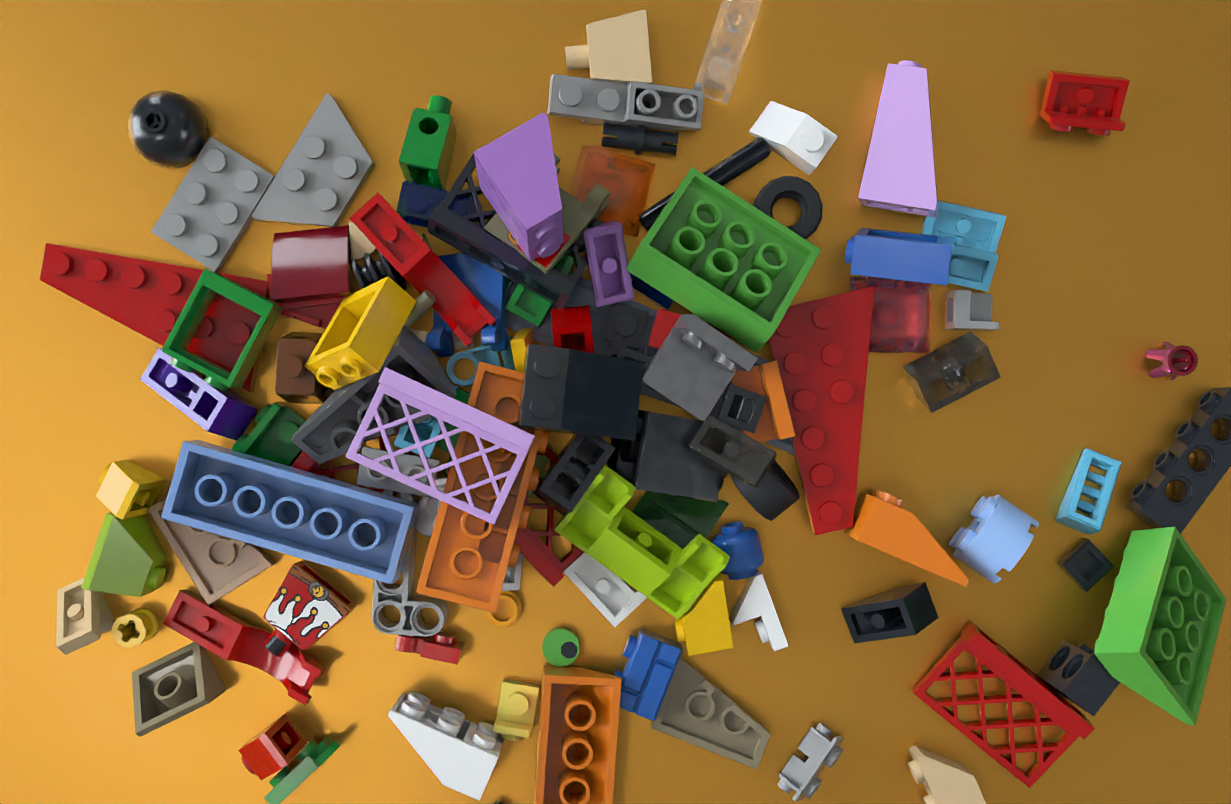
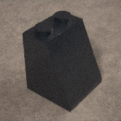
M638 410L635 441L611 439L610 445L616 449L609 457L607 467L635 486L637 490L717 501L719 491L724 482L723 466L725 455L730 447V426Z

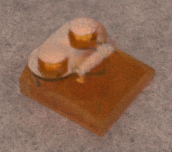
M583 145L578 158L570 195L584 203L595 185H601L610 191V196L606 199L609 202V206L596 219L603 223L617 220L622 224L623 234L638 238L641 226L639 215L645 210L656 164L610 152L603 146Z

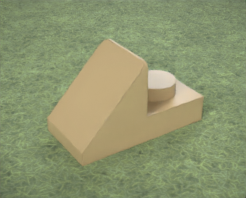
M84 578L57 590L56 648L65 655L101 639V633L112 629L115 622L103 593L81 588Z

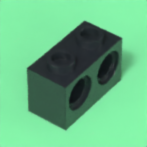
M1064 640L1037 675L1066 699L1092 716H1095L1121 682L1111 676L1094 654L1095 650L1093 651L1081 642L1076 647Z

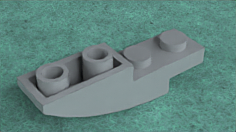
M552 74L549 85L547 115L581 119V123L603 126L604 123H608L609 125L632 128L644 125L645 129L700 130L704 91L636 81L623 84Z

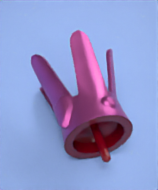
M1164 342V346L1168 347V350H1148L1145 353L1147 358L1163 362L1162 366L1149 372V376L1152 378L1174 374L1169 378L1174 380L1179 375L1191 374L1198 364L1196 352L1191 347L1185 345L1175 346L1169 342Z

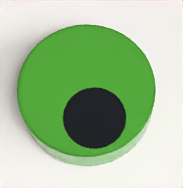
M556 627L550 630L543 641V655L554 666L564 667L570 665L576 660L580 651V641L577 634L567 627Z

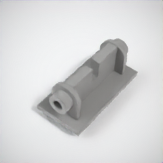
M364 446L362 448V455L370 459H376L388 454L387 450ZM409 454L396 456L401 473L411 477L425 471L420 456ZM427 458L431 469L439 466L438 459ZM390 459L379 462L394 469ZM362 464L359 465L356 485L433 498ZM439 471L432 473L435 480L438 479ZM428 476L416 479L430 485Z
M820 722L817 727L812 726L810 728V731L798 747L800 751L809 757L807 761L804 762L793 754L782 772L778 775L780 780L777 785L787 793H790L792 789L796 791L792 798L794 802L802 800L804 796L810 799L822 783V780L818 778L821 771L826 765L831 768L843 752L839 745L844 738L842 736H835L832 740L829 737L832 731Z

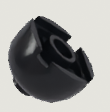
M166 90L150 92L140 98L130 110L127 121L128 138L138 154L156 166L166 168L185 167L196 160L208 141L205 139L208 121L198 105L184 95Z

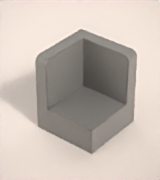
M971 290L947 292L945 330L987 332L1000 330V322H992L993 296L984 293H971Z

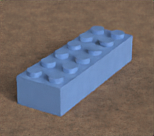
M200 440L183 441L161 518L393 584L400 578L421 504Z

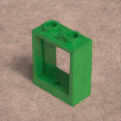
M204 269L161 352L173 357L170 363L175 367L192 373L195 369L207 375L204 381L215 388L226 391L228 387L242 388L283 307L217 272ZM216 293L261 316L232 372L187 349Z

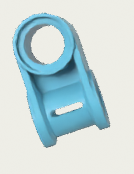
M510 336L508 337V350L501 351V355L505 365L504 368L515 370L510 345L513 337ZM480 345V347L458 352L448 360L446 369L449 379L463 387L473 386L479 361L502 367L498 351L493 352L491 345ZM463 359L471 360L475 365V373L468 380H460L455 374L456 364Z

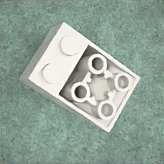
M403 692L390 709L388 717L443 785L480 801L499 758L504 739L501 738L499 733L493 732L494 726L491 724L479 722L477 725L464 719L465 715L457 709L445 707L443 710L430 704L431 700L420 693L410 692L406 694Z

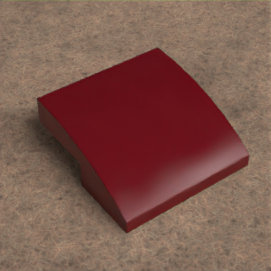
M349 225L274 233L271 282L272 300L276 304L342 297L352 294Z

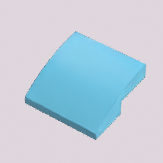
M938 200L937 218L925 216L921 234L954 237L947 283L989 291L999 257L996 254V250L1007 216Z

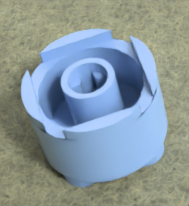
M999 494L993 497L990 496L988 499L982 496L970 512L975 517L967 529L960 527L949 542V545L955 549L953 553L955 558L993 584L1001 580L996 574L1002 568L1010 572L1017 564L1034 538V535L1028 531L1029 528H1038L1039 524L1037 520Z

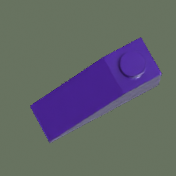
M158 348L140 380L206 431L237 441L244 434L258 409L229 388L223 391L209 385L204 381L207 375L195 369L192 373L175 367L170 363L173 357L161 352L162 348Z

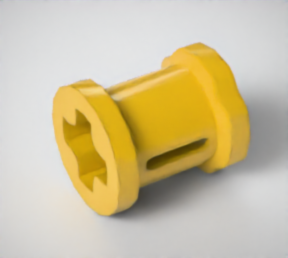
M138 608L125 616L117 618L112 626L115 642L121 647L132 648L135 645L150 640L158 632L159 619L152 610L147 608Z

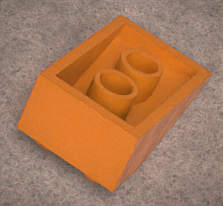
M874 489L872 495L864 492L860 493L855 504L853 527L846 528L843 533L859 542L967 587L969 579L912 512L901 508L903 500Z

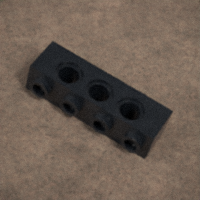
M1231 387L1213 388L1201 396L1197 403L1198 410L1190 420L1183 422L1176 430V440L1168 450L1160 453L1154 460L1152 465L1154 469L1148 478L1138 483L1130 494L1131 501L1126 508L1154 529L1176 527L1181 534L1230 468ZM1216 420L1220 429L1218 435L1214 438L1211 433V426ZM1195 451L1197 463L1191 468L1188 459L1191 452ZM1173 481L1175 493L1169 499L1166 495V487L1169 482Z

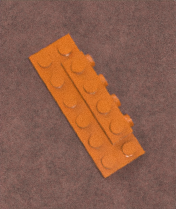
M479 361L467 405L517 427L523 373ZM519 428L534 435L535 438L494 525L443 501L440 502L416 594L492 613L496 612L507 566L515 568L521 545L515 544L514 539L517 528L524 530L526 528L531 507L524 505L527 490L535 492L541 469L533 466L537 452L545 454L550 436L549 431ZM467 431L459 433L455 448L457 459L480 451L473 434ZM481 438L484 449L495 445ZM504 448L486 453L494 476L510 471L517 457V454ZM482 455L459 463L467 486L490 478ZM451 466L444 488V492L447 494L463 488L455 466ZM507 476L496 480L500 491ZM492 482L469 490L474 505L491 513L497 500ZM464 492L454 496L468 503Z

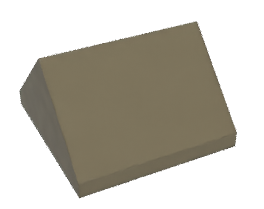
M193 642L132 672L135 734L141 737L210 703L226 691L204 647Z

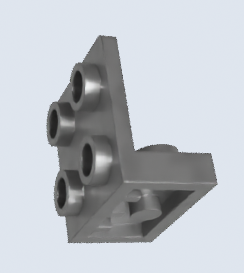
M681 314L643 373L641 381L697 419L704 421L737 370L750 372L758 358L696 315Z

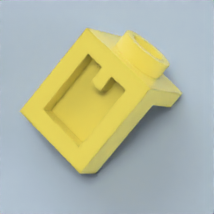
M503 679L493 732L500 733L501 738L509 741H522L523 737L531 738L540 684Z

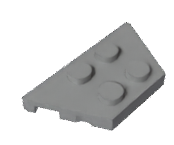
M326 93L251 217L263 222L275 221L297 225L309 224L319 227H337L374 168L375 163L363 147L351 124L345 118L336 100L330 94Z

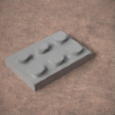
M210 136L151 232L214 272L220 273L253 220L251 215L275 176Z

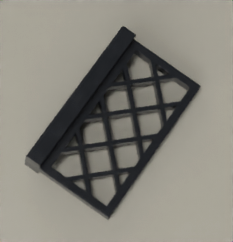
M473 153L440 206L437 205L430 215L428 233L563 309L588 266L587 253H585L582 260L579 252L586 251L585 243L576 245V242H574L563 255L572 254L576 265V270L571 278L557 271L555 266L545 274L518 253L519 251L484 232L485 220L492 219L497 212L495 210L482 212L477 195L484 193L480 186H474L471 176L476 168ZM467 182L469 188L462 190V188ZM471 197L476 214L461 216L450 210V207L456 199ZM595 218L588 225V228H592L604 223Z

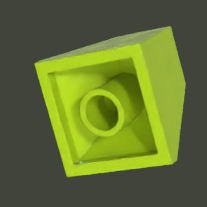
M112 512L106 513L81 586L82 589L142 597L154 592L155 589L157 590L161 586L166 573V569L162 567L166 555L145 514L122 520Z

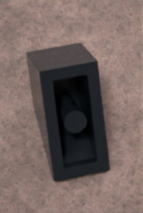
M926 582L895 587L842 608L854 644L917 635L939 618Z

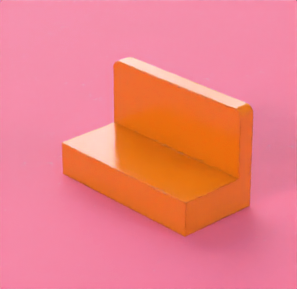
M777 360L753 366L750 372L737 370L730 380L731 385L767 397L755 432L751 433L742 430L745 443L747 445H754L774 439L782 440L794 437L795 433Z

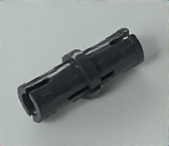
M604 123L602 135L617 136L618 138L603 136L601 148L635 150L636 155H642L643 151L676 157L677 145L662 142L678 144L679 132L645 129L644 125L632 128Z

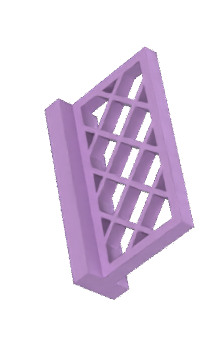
M385 367L378 381L380 384L345 457L494 525L535 436ZM385 394L400 401L406 417L385 425L383 424L378 409ZM407 404L421 410V412L411 415ZM430 414L437 418L443 434L421 442L413 420ZM374 418H375V419H376V422H377V424H378V427H377V428H374V429H372V430H369V428H370V426H371V424H372V422H373V420H374ZM444 421L458 427V429L448 432ZM408 422L415 444L394 452L386 430ZM467 431L475 436L480 451L457 459L450 436ZM380 432L388 454L376 459H370L359 454L358 452L365 437ZM481 438L495 445L484 449ZM445 439L453 461L431 469L423 446ZM504 448L517 454L510 471L494 476L486 453ZM418 449L425 471L411 477L401 473L396 456ZM482 455L490 478L467 486L459 463ZM390 459L394 469L379 462ZM455 466L463 488L448 494L438 490L432 473ZM428 476L430 485L416 479ZM507 476L500 491L496 480ZM492 482L497 500L491 513L474 505L469 490ZM464 492L468 503L454 496Z

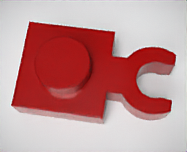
M438 632L434 636L427 637L398 635L395 650L420 654V657L457 665L462 658L465 642L456 641L457 636L447 632Z

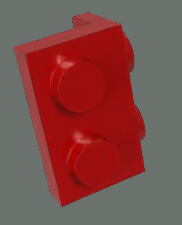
M1050 70L1039 115L1050 124L1049 127L1057 131L1072 132L1073 127L1087 128L1089 133L1103 136L1110 135L1111 130L1124 131L1126 123L1120 119L1130 81L1124 77Z

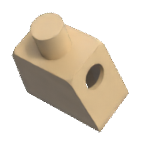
M639 10L586 25L588 45L565 46L567 70L590 68V78L594 80L628 84L630 81L652 84L646 10Z

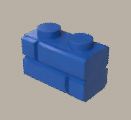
M644 628L639 629L637 636L629 635L622 656L628 658L623 672L616 669L613 675L622 679L621 709L634 712L652 721L656 720L683 651L682 644Z

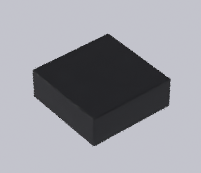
M1083 538L1057 563L1086 592L1114 567L1087 538Z

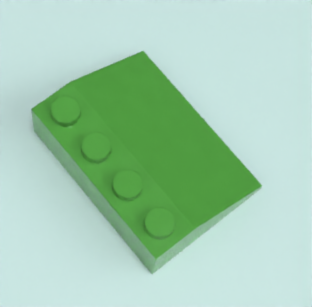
M691 167L638 246L626 270L747 348L758 353L774 334L820 254L821 249Z
M1176 527L1131 531L1127 547L1123 552V561L1119 574L1114 581L1111 600L1105 610L1103 626L1099 638L1095 642L1094 654L1113 678L1183 723L1196 725L1227 599Z

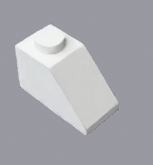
M770 101L749 131V134L756 139L758 137L763 138L770 149L808 176L816 169L838 138L836 134L808 114Z

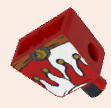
M303 561L294 563L263 616L275 628L263 644L267 650L277 657H282L293 643L306 651L357 605Z

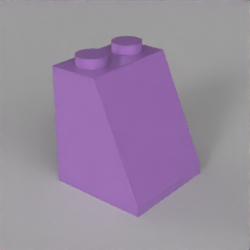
M543 112L474 151L480 188L529 261L539 256L545 258L552 255L559 249L561 243L564 242L562 205L549 119Z

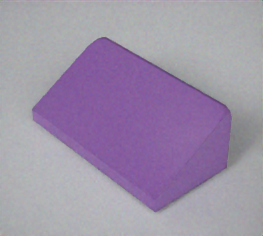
M614 220L583 230L596 306L601 307L634 299L630 272L626 270L628 258L622 224Z

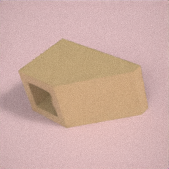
M916 745L908 748L913 758V761L908 762L910 771L916 783H923L928 793L927 796L923 797L925 804H986L975 776L963 764Z

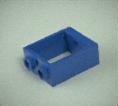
M861 228L855 236H851V239L847 241L845 263L851 264L850 274L947 285L954 237Z

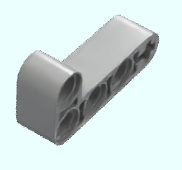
M384 490L382 493L396 496L399 492ZM401 492V498L419 503L418 495ZM415 527L402 568V584L394 585L374 579L372 622L381 633L424 637L433 636L441 630L449 617L448 606L443 600L413 595L417 530ZM386 605H392L399 609L401 613L399 622H390L386 619L384 615V607ZM427 607L433 608L439 615V622L434 625L427 624L421 617V610Z

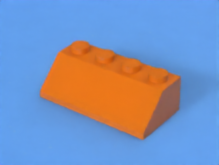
M543 665L533 804H613L621 677L582 667Z

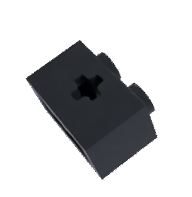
M573 434L536 486L535 492L533 491L532 493L560 514L571 513L616 448L601 437Z

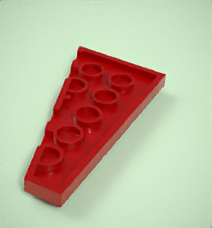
M46 243L40 281L164 346L203 270ZM219 273L270 300L268 281ZM216 293L187 349L232 372L261 316ZM260 354L242 386V389L254 393Z
M875 286L789 306L774 334L768 340L772 361L777 360L795 436L790 438L812 531L815 536L853 527Z

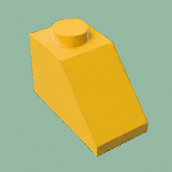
M128 460L114 461L102 471L98 480V484L101 487L96 497L116 517L122 520L149 514L147 509L156 504L167 479Z
M721 572L708 584L692 607L681 616V619L674 620L678 643L686 642L688 656L734 648Z

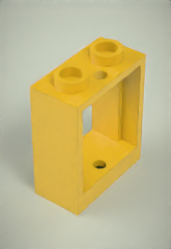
M389 276L345 297L304 367L312 372L321 384L333 390L379 372L417 301Z

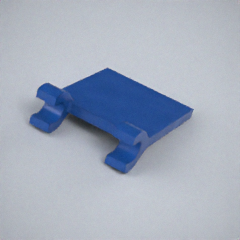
M465 253L438 256L497 321L492 326L487 323L481 328V344L484 346L491 345L493 352L508 350L509 338L504 321L506 277ZM434 309L433 327L427 335L426 345L432 351H437L438 357L453 356L454 341L451 334L453 331Z

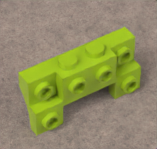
M604 465L573 511L562 515L554 530L676 619H679L692 607L708 584L727 566L730 556L701 534H698L683 549L624 507L633 496L636 487Z

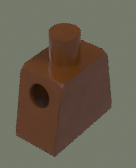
M291 332L280 337L278 340L275 391L278 396L288 403L322 405L327 400L324 392L328 387L321 384L316 379V376L304 367L322 337V333Z

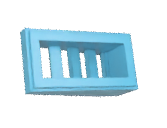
M1088 448L1084 449L1060 505L1056 522L1089 535L1101 531L1122 462ZM1091 465L1106 471L1105 477L1089 471V466ZM1085 480L1100 485V489L1097 490L1084 485ZM1080 495L1095 500L1093 505L1080 500ZM1076 509L1086 514H1089L1088 517L1076 513Z

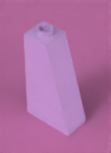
M907 60L899 61L898 65L888 63L858 199L862 206L937 218L938 199L927 68H921V64Z

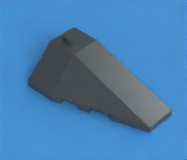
M404 325L380 371L336 389L291 436L290 440L319 464L346 454L380 384L378 381L385 367L449 397L454 398L457 392L432 350ZM385 394L378 409L383 424L385 425L406 417L400 401ZM407 404L411 415L421 412V410ZM427 414L416 418L413 422L419 424L430 419L432 415ZM374 418V420H373V422H372V424H371L369 430H372V429L378 427V424H377L375 418ZM408 422L387 429V435L396 433V429L408 425ZM378 432L365 437L363 443L381 436V433Z

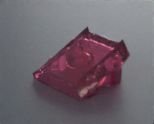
M870 276L850 277V291L875 286L869 353H929L931 346L932 291L930 283Z

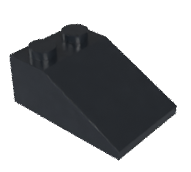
M529 344L525 351L517 428L635 441L643 363L579 350Z

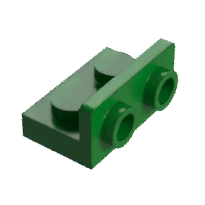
M275 402L273 405L268 403L255 418V422L258 423L250 435L247 433L243 434L234 444L232 450L291 467L303 450L290 439L307 419L285 402Z

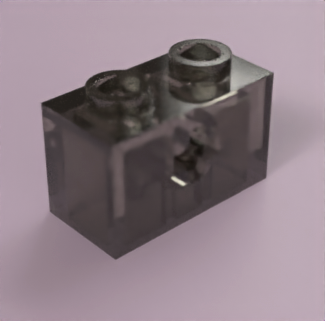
M971 331L903 366L916 397L931 413L1001 378L988 346Z

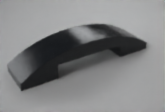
M620 346L616 358L642 362L643 375L654 357ZM641 381V395L678 406ZM728 384L708 417L754 433L767 397Z

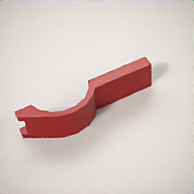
M378 192L349 218L401 276L420 294L428 290L435 296L437 301L432 307L468 348L474 343L471 338L487 323L492 326L497 322L469 289Z
M187 589L179 590L163 623L165 626L225 660L248 664L275 677L286 687L288 696L304 705L309 704L312 698L308 693L316 677H321L325 671V668L294 643L282 657L275 656L263 644L272 634V631L250 625L214 604L208 605L203 598Z

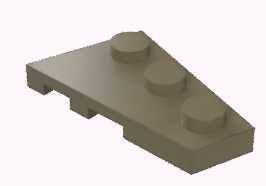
M682 657L679 659L657 718L651 722V728L756 770L771 735L769 730Z

